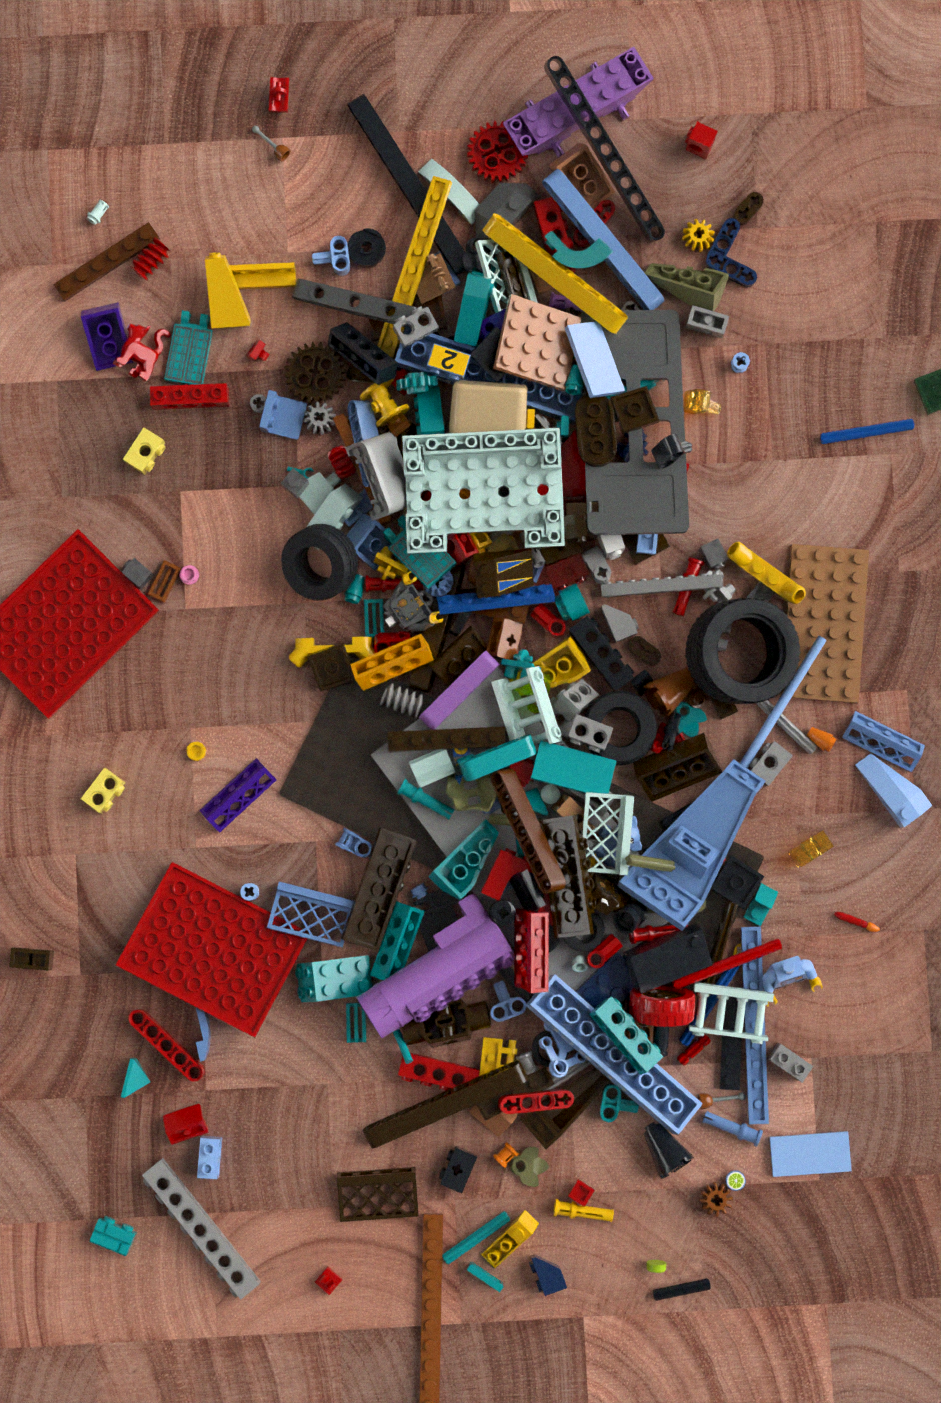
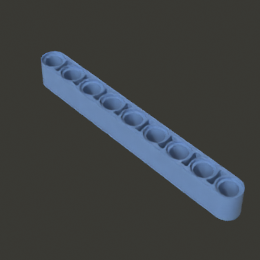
M556 169L542 180V184L591 245L598 238H601L612 249L613 253L604 261L644 310H655L665 301L662 294L564 173Z

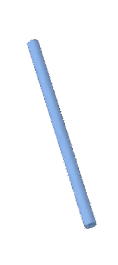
M818 635L798 667L796 674H794V678L790 680V684L782 693L743 756L740 764L748 768L824 646L827 640Z

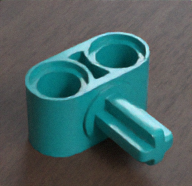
M607 1084L603 1089L599 1114L604 1121H615L619 1110L632 1113L638 1112L639 1105L635 1101L621 1099V1091L615 1084ZM609 1088L617 1090V1095L614 1098L607 1097L606 1092ZM610 1107L614 1110L612 1117L607 1118L603 1115L605 1108Z

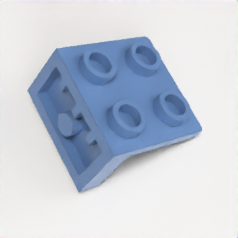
M269 390L259 426L260 430L298 440L307 403L278 396L277 392Z

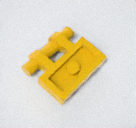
M483 1037L479 1076L504 1066L500 1064L502 1053L507 1054L506 1064L513 1062L518 1050L516 1048L517 1040H509L508 1047H502L503 1039Z

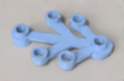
M544 1023L545 1030L551 1032L559 1049L558 1055H556L552 1047V1040L548 1036L539 1040V1046L545 1049L551 1061L549 1064L551 1075L556 1078H562L567 1074L569 1067L584 1063L586 1058L577 1052L572 1058L565 1060L567 1052L574 1050V1048ZM544 1040L547 1041V1043H548L547 1046L544 1045V1043H543ZM578 1055L582 1057L581 1061L578 1059ZM556 1065L559 1066L560 1071H557Z

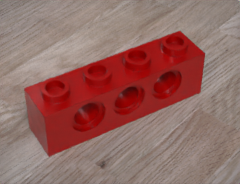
M552 197L534 201L533 207L546 252L551 256L557 252L556 249L552 250L545 243L547 241L545 236L550 231L554 234H560L562 237L560 240L569 249H572L573 242L571 237H567L568 224L566 219H562L561 213L563 210ZM548 216H554L557 220L555 222H549L546 218ZM564 265V266L567 267L569 270H571L573 273L576 272V268H572V267H568V266Z
M227 383L150 386V406L153 410L230 407L229 387Z
M427 491L421 496V499L423 501L430 500L431 492ZM469 533L447 534V553L456 561L455 566L467 562L473 557V554L479 553Z
M410 1053L413 1062L406 1064L402 1056L398 1073L399 1076H402L401 1080L413 1082V1079L421 1081V1085L432 1087V1084L440 1085L439 1089L447 1091L479 1077L480 1069ZM417 1064L425 1067V1072L422 1075H417L414 1072V1067ZM434 1070H443L444 1077L439 1080L435 1079L433 1076ZM454 1074H461L463 1082L455 1084L452 1081Z

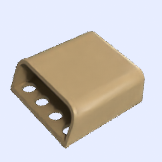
M455 381L452 390L449 433L526 430L527 386L512 383Z

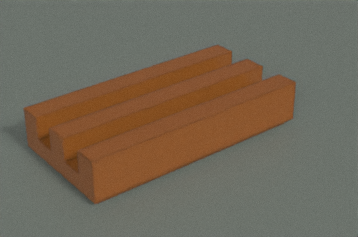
M164 560L147 595L165 603L182 568ZM166 566H168L169 569H168V571H167V573H166V575H165V577H164V579H163V581H162V583H161V585H160V587H159L157 593L154 594L153 592H154V590H155V588H156V586H157V584H158V582H159V580H160V578H161V576H162V574H163V572H164ZM173 569H175L176 571H175V573H174V575H173V577H172V579H171V581H170V583H169V585H168V587H167V589H166V591H165L163 597H161L160 595H161V593H162V591H163V589H164V587H165V585H166V583H167V581H168V579H169V577H170V575H171Z

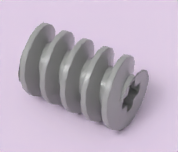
M391 683L389 687H386L380 705H383L386 701L387 708L394 704L395 711L401 707V713L404 714L408 709V715L411 716L416 712L417 718L423 703V695L420 694L418 698H415V692L413 691L409 696L408 689L401 693V686L394 690V684Z

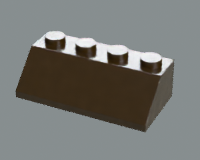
M704 732L675 744L672 750H667V747L658 754L653 753L633 762L636 778L651 802L722 773L713 747Z

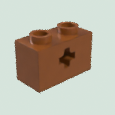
M493 618L487 652L496 659L515 660L513 656L518 654L523 624L506 618Z

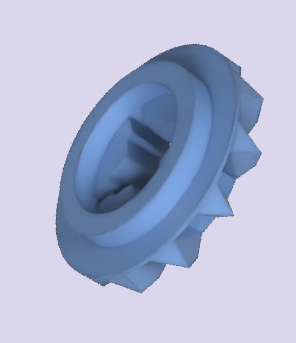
M450 571L441 578L443 580L439 582V588L436 584L430 589L423 585L425 591L435 597L447 594L453 586V576Z

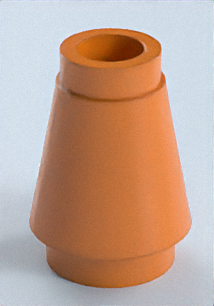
M814 727L810 729L806 736L821 750H826L827 752H830L837 740L833 737V734Z

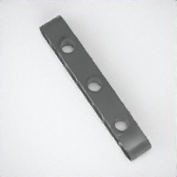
M297 279L292 298L302 302L390 324H396L395 320L404 315L406 318L413 315L412 311L417 309L410 305L304 279ZM324 291L323 297L317 299L318 293ZM359 300V305L352 307L353 302ZM391 309H395L394 315L388 316V312Z

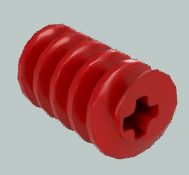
M156 237L153 238L154 244L148 243L149 250H142L144 256L138 254L139 261L132 260L134 267L130 266L146 281L149 280L146 275L147 273L154 274L151 268L153 267L158 270L159 268L156 263H164L162 256L167 259L169 258L167 251L170 250Z

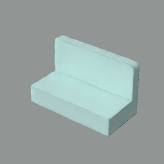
M446 749L435 750L409 761L419 787L455 773Z

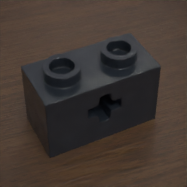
M455 1146L454 1150L450 1149L446 1158L449 1161L447 1168L443 1167L438 1177L441 1179L440 1184L462 1194L476 1162L477 1155L458 1146ZM457 1164H460L462 1172L454 1173L452 1166L456 1167Z

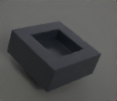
M643 670L630 682L636 692L642 696L647 690L644 686L654 680L646 670Z

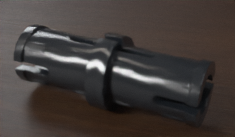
M675 712L669 715L668 724L664 727L665 735L661 743L663 749H666L667 743H669L667 750L674 748L675 738L679 734L678 727L682 718L678 712L676 719H674Z

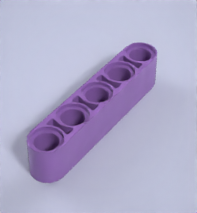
M487 651L483 652L419 718L431 730H435L500 664Z

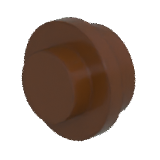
M692 689L688 693L687 700L691 707L699 708L705 703L706 697L703 691Z

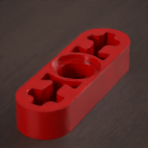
M611 200L601 201L594 209V212L599 214L598 216L604 224L615 213V204ZM603 206H610V213L607 211L601 217L600 214L603 212ZM577 228L573 235V241L575 245L585 247L589 242L586 238L585 241L583 239L581 241L578 240V234H583Z

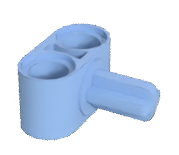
M342 236L333 237L330 241L329 252L312 254L313 264L331 263L337 275H347L350 271V260L346 239ZM338 243L344 245L341 250H336L334 246ZM339 262L346 263V267L342 269L337 268L336 265Z
M499 981L493 985L499 1000L490 1011L493 1020L501 1022L524 1013L526 1010L524 999L521 997L510 998L504 981ZM515 1000H520L523 1003L522 1010L514 1011L512 1003ZM502 1007L505 1010L502 1018L494 1016L495 1008Z

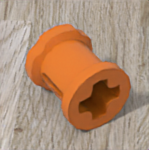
M506 1142L505 1147L498 1154H494L493 1157L506 1168L507 1163L514 1156H518L519 1153Z

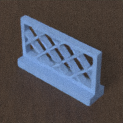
M279 882L267 928L343 948L345 940L341 939L340 942L333 941L328 934L337 928L343 934L340 927L344 924L346 925L354 901ZM280 896L288 897L292 904L281 909L278 904ZM302 901L307 902L311 909L300 914L296 905ZM323 906L327 908L330 914L319 919L314 910ZM294 907L299 916L288 921L284 912ZM339 911L348 913L346 920L338 924L333 916ZM313 912L318 921L307 926L302 917ZM282 914L287 923L280 927L272 925L274 917ZM331 916L337 926L326 931L321 922ZM301 919L306 928L299 932L294 931L290 924ZM319 923L325 933L318 937L313 936L309 929Z

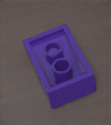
M119 302L81 311V320L96 371L116 367L113 361L116 357L121 356L122 346L128 339Z

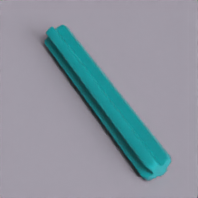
M505 1211L497 1215L442 1255L444 1261L450 1264L510 1222L509 1215Z

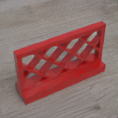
M515 908L514 987L525 989L528 993L548 992L549 912H536Z

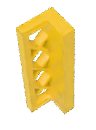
M294 262L229 265L239 289L295 287L296 285Z

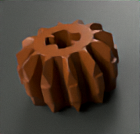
M713 1182L712 1189L707 1184L708 1192L703 1190L700 1192L705 1196L699 1198L701 1203H705L701 1208L703 1210L709 1208L707 1211L708 1215H711L715 1210L716 1217L719 1216V1210L726 1214L727 1212L724 1207H732L731 1204L727 1203V1201L733 1200L732 1196H727L731 1192L730 1189L724 1190L725 1185L723 1183L718 1188L717 1183ZM714 1195L721 1198L717 1204L711 1200L712 1197L714 1198Z

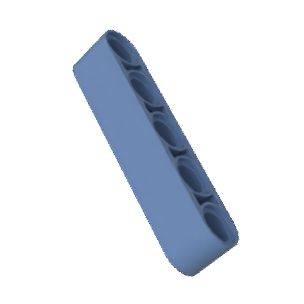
M351 400L348 403L347 410L354 444L378 436L371 402ZM359 463L363 485L370 487L362 463Z

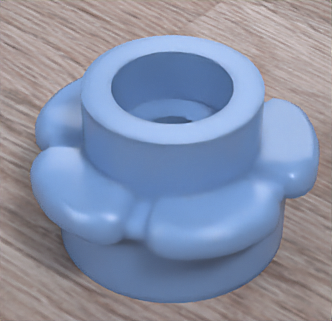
M424 883L417 885L410 890L413 895L412 898L417 897V899L424 897L428 894L426 890L429 887H426Z

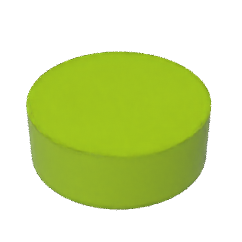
M648 1260L646 1269L654 1273L665 1272L666 1262L662 1260Z

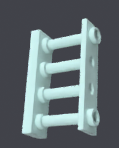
M539 666L526 669L528 676L510 683L508 678L491 682L510 741L524 736L523 728L539 721L543 722L545 732L532 736L534 744L547 739L549 744L562 741L561 730L557 725L543 681V673L540 671ZM530 683L533 695L515 701L512 690ZM536 702L539 713L521 720L518 708Z
M694 983L693 990L698 992L699 1001L696 1024L688 1026L689 1031H693V1035L704 1036V1033L739 1037L751 1039L752 1043L763 1044V1041H768V1036L762 1035L765 1006L768 1005V1002H773L774 994L772 992ZM709 994H715L719 998L715 1028L703 1027L706 1000ZM729 996L737 997L736 1000L738 1001L734 1031L723 1029L726 999H729ZM748 999L756 1000V1003H758L754 1033L742 1032L745 1006Z

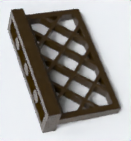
M415 1167L337 1172L340 1222L419 1216ZM412 1182L413 1189L407 1195L400 1187L403 1183ZM384 1184H390L395 1188L388 1196L380 1190ZM366 1185H370L375 1190L369 1197L360 1191ZM342 1187H351L355 1192L348 1199L342 1194ZM396 1191L405 1197L399 1205L391 1199ZM377 1192L385 1198L380 1206L371 1200ZM357 1194L366 1200L360 1208L351 1201ZM409 1200L414 1204V1211L406 1212L401 1206ZM387 1201L396 1207L392 1213H386L381 1209ZM369 1202L376 1210L373 1214L367 1215L362 1209ZM348 1204L357 1210L352 1216H344V1208Z

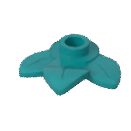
M681 702L674 710V719H676L677 712L680 713L681 708H685L687 713L686 715H681L682 718L678 727L679 734L683 731L687 736L694 737L699 732L698 723L705 722L707 717L702 709L693 708L689 703Z

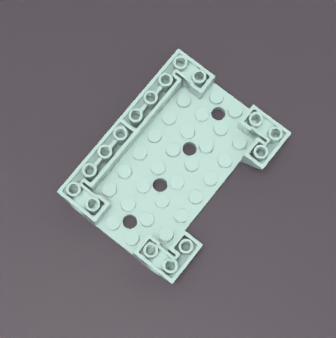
M560 428L402 436L404 476L406 477L408 554L447 552V534L524 530L525 548L565 546ZM540 485H546L549 488L546 495L538 494L537 489ZM501 487L509 488L510 492L507 497L499 496L498 491ZM465 488L469 489L470 497L467 499L460 498V491ZM425 490L430 491L432 494L431 499L428 501L421 499V493Z

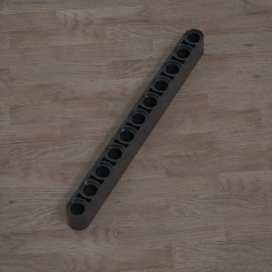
M559 56L549 58L544 65L546 74L642 233L649 241L654 242L662 239L665 234L662 223L565 62ZM551 61L558 63L559 68L557 71L550 68ZM561 78L568 80L569 86L567 88L561 86ZM571 95L578 97L579 103L577 105L571 102ZM582 111L588 113V121L581 119L580 114ZM592 128L598 130V138L591 136ZM602 145H606L609 148L607 155L601 152ZM612 161L617 162L619 165L617 172L611 169ZM622 178L628 180L629 186L627 188L622 187ZM633 194L637 195L639 198V202L637 205L631 202V196ZM642 211L648 213L649 218L647 221L641 219ZM653 227L657 228L659 232L656 238L651 235Z
M362 94L347 105L419 218L427 191L367 97ZM441 216L433 242L457 276L466 271L462 262L463 255L466 252L443 216Z

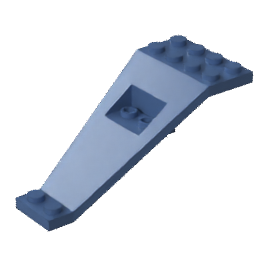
M733 759L710 786L641 855L672 860L675 862V870L667 872L632 866L628 871V875H624L617 886L683 931L702 907L755 795L766 781Z

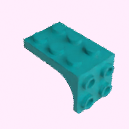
M369 955L298 963L295 969V976L298 979L299 987L297 994L300 1001L319 1002L360 996L372 988Z

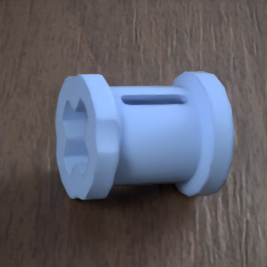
M742 352L734 355L731 361V369L736 373L746 371L750 363L749 356ZM740 360H742V361H743V364H741L740 366H738V365H737V362H739Z
M253 883L244 884L240 891L242 898L248 901L258 898V886ZM253 887L254 896L249 895L247 897L246 888L251 889Z

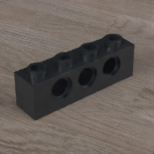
M345 322L330 329L328 345L374 383L380 385L395 378L398 362L352 325Z
M586 616L571 627L568 632L573 636L613 692L618 691L634 678L632 675L634 671L629 664L625 665L622 662L621 658L623 657L616 648L613 650L609 645L611 641L605 633L601 634L597 629L599 625L593 617L590 619ZM586 634H595L596 641L593 643L588 642ZM600 648L606 649L608 656L600 658L597 650ZM617 664L619 672L616 674L611 673L609 665Z

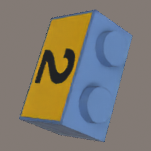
M434 343L426 368L430 369V373L436 375L446 374L449 379L454 381L463 380L471 355Z

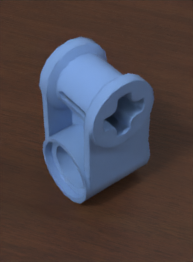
M343 828L341 838L335 843L336 846L362 858H368L373 847L370 842L346 828ZM367 844L369 846L368 853L361 854L359 852L360 845Z

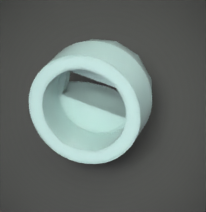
M577 955L572 959V969L574 971L583 972L587 970L588 963L583 955Z

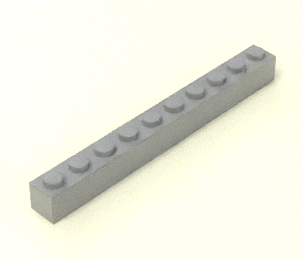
M712 573L709 576L707 574H700L697 577L695 575H688L685 578L683 576H676L673 579L671 577H664L661 580L659 578H652L649 581L647 579H640L637 582L635 580H628L625 583L623 581H616L613 584L611 582H604V584H601L602 597L605 598L723 588V576L719 573Z

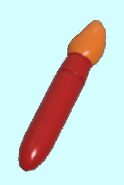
M843 912L834 913L838 919L866 928L870 932L880 931V928L872 922H867Z

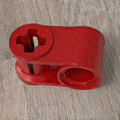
M399 631L376 634L374 637V652H380L409 639L410 633ZM380 643H385L386 645H385V646H380V645H378V644H380Z

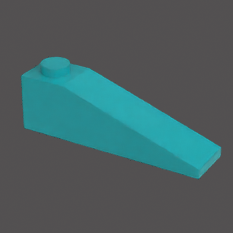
M485 819L428 877L442 891L461 900L474 887L499 832Z

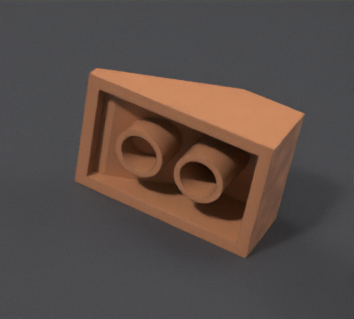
M577 143L549 164L552 171L559 169L564 173L592 209L615 193V190L586 144Z

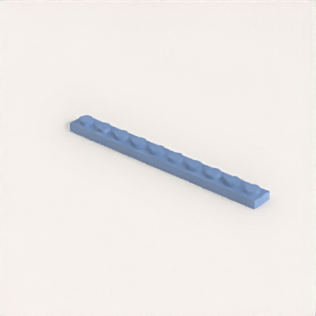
M761 926L740 927L742 952L762 945ZM762 957L742 964L744 989L763 991ZM748 999L745 1006L744 1027L747 1033H754L758 1003L753 999ZM765 1016L763 1021L762 1035H765ZM745 1038L748 1124H769L766 1041H763V1044L752 1043L751 1039Z

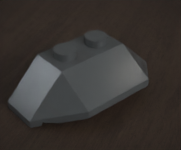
M499 183L474 211L476 238L480 240L491 239L483 232V228L493 213L500 215L515 226L533 206L534 201L540 198V195L526 183Z

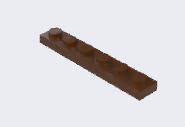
M148 222L53 285L63 300L67 301L142 252L143 249L148 248V243L154 244V237L159 240L160 238Z

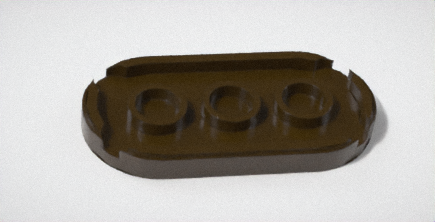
M585 393L575 405L578 454L587 465L603 467L614 459L617 451L614 407L611 400L605 396L590 398L589 394Z

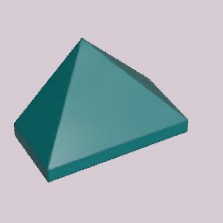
M534 788L525 792L533 811L547 816L548 810L538 789Z
M130 1058L121 1093L122 1098L129 1096L150 1083L137 1058Z

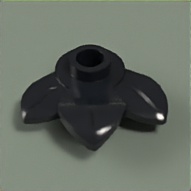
M472 238L466 243V253L463 255L462 262L468 272L476 268L483 273L478 253L472 249V246H475V242L480 240L478 238ZM482 246L484 252L489 255L491 250L486 246Z

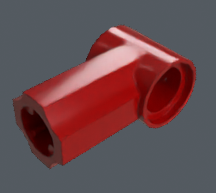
M542 603L530 614L553 638H561L565 634V623ZM554 624H559L562 626V631L554 633L551 628Z
M611 933L600 945L587 954L588 966L591 968L602 967L623 945ZM593 954L600 956V963L597 965H593L590 961Z

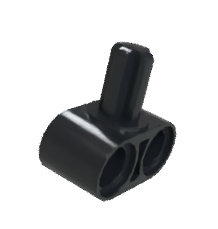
M671 434L663 438L651 450L658 468H666L683 454L690 453L692 451V443L688 441L680 443L677 434Z

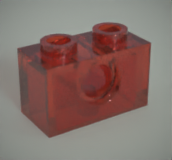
M581 553L544 569L549 583L552 584L553 591L558 590V592L574 582L578 585L587 581L586 577L589 576ZM565 569H569L572 571L573 576L569 579L564 578L562 572Z

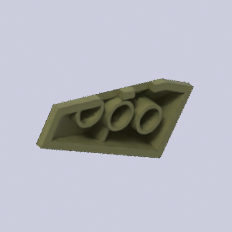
M651 263L644 272L651 282L687 304L714 311L719 305L729 277L728 273L711 268H705L704 271L693 270V267L687 266V269H678L674 265Z

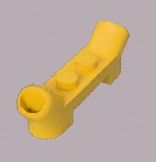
M735 542L729 547L727 556L738 567L770 588L782 599L796 605L804 599L806 591L802 586L752 552L744 544Z
M352 637V645H345L348 655L355 654L360 660L375 654L372 647V637ZM314 638L295 639V649L289 655V660L296 667L300 668L308 661V654L334 645H315Z

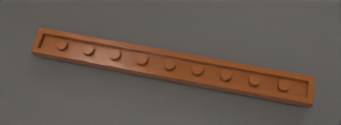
M424 1213L420 1403H439L443 1214Z

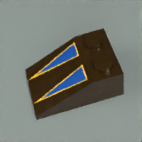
M531 548L473 554L475 588L478 598L497 597L534 586Z

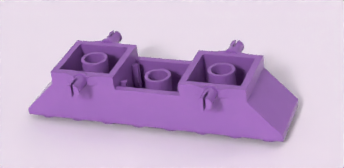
M632 47L601 66H598L597 62H594V65L592 63L590 65L592 71L575 81L597 117H604L611 112L618 111L622 120H625L630 116L624 108L625 105L635 99L636 95L654 78L635 47ZM556 91L536 104L532 102V99L529 102L527 101L525 103L527 109L503 122L504 127L522 156L533 153L539 155L546 150L553 149L559 158L564 154L560 143L570 137L571 133L580 129ZM571 95V102L577 105L579 103L578 97ZM582 111L580 114L581 119L588 121V113Z

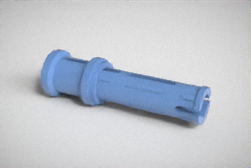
M706 1111L705 1116L712 1120L704 1117L702 1123L734 1134L740 1141L743 1139L753 1143L755 1147L758 1146L763 1130L760 1129L758 1131L748 1127L746 1123L740 1125Z

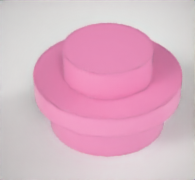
M188 565L181 569L180 579L183 583L192 585L197 582L199 572L194 566Z

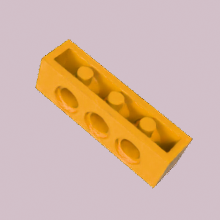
M419 634L350 665L355 680L364 691L434 659L428 643L423 635Z

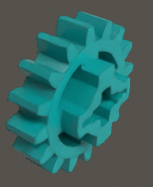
M427 372L408 373L405 375V379L396 380L397 390H405L408 395L426 393L429 391V388L438 386L437 376H427Z

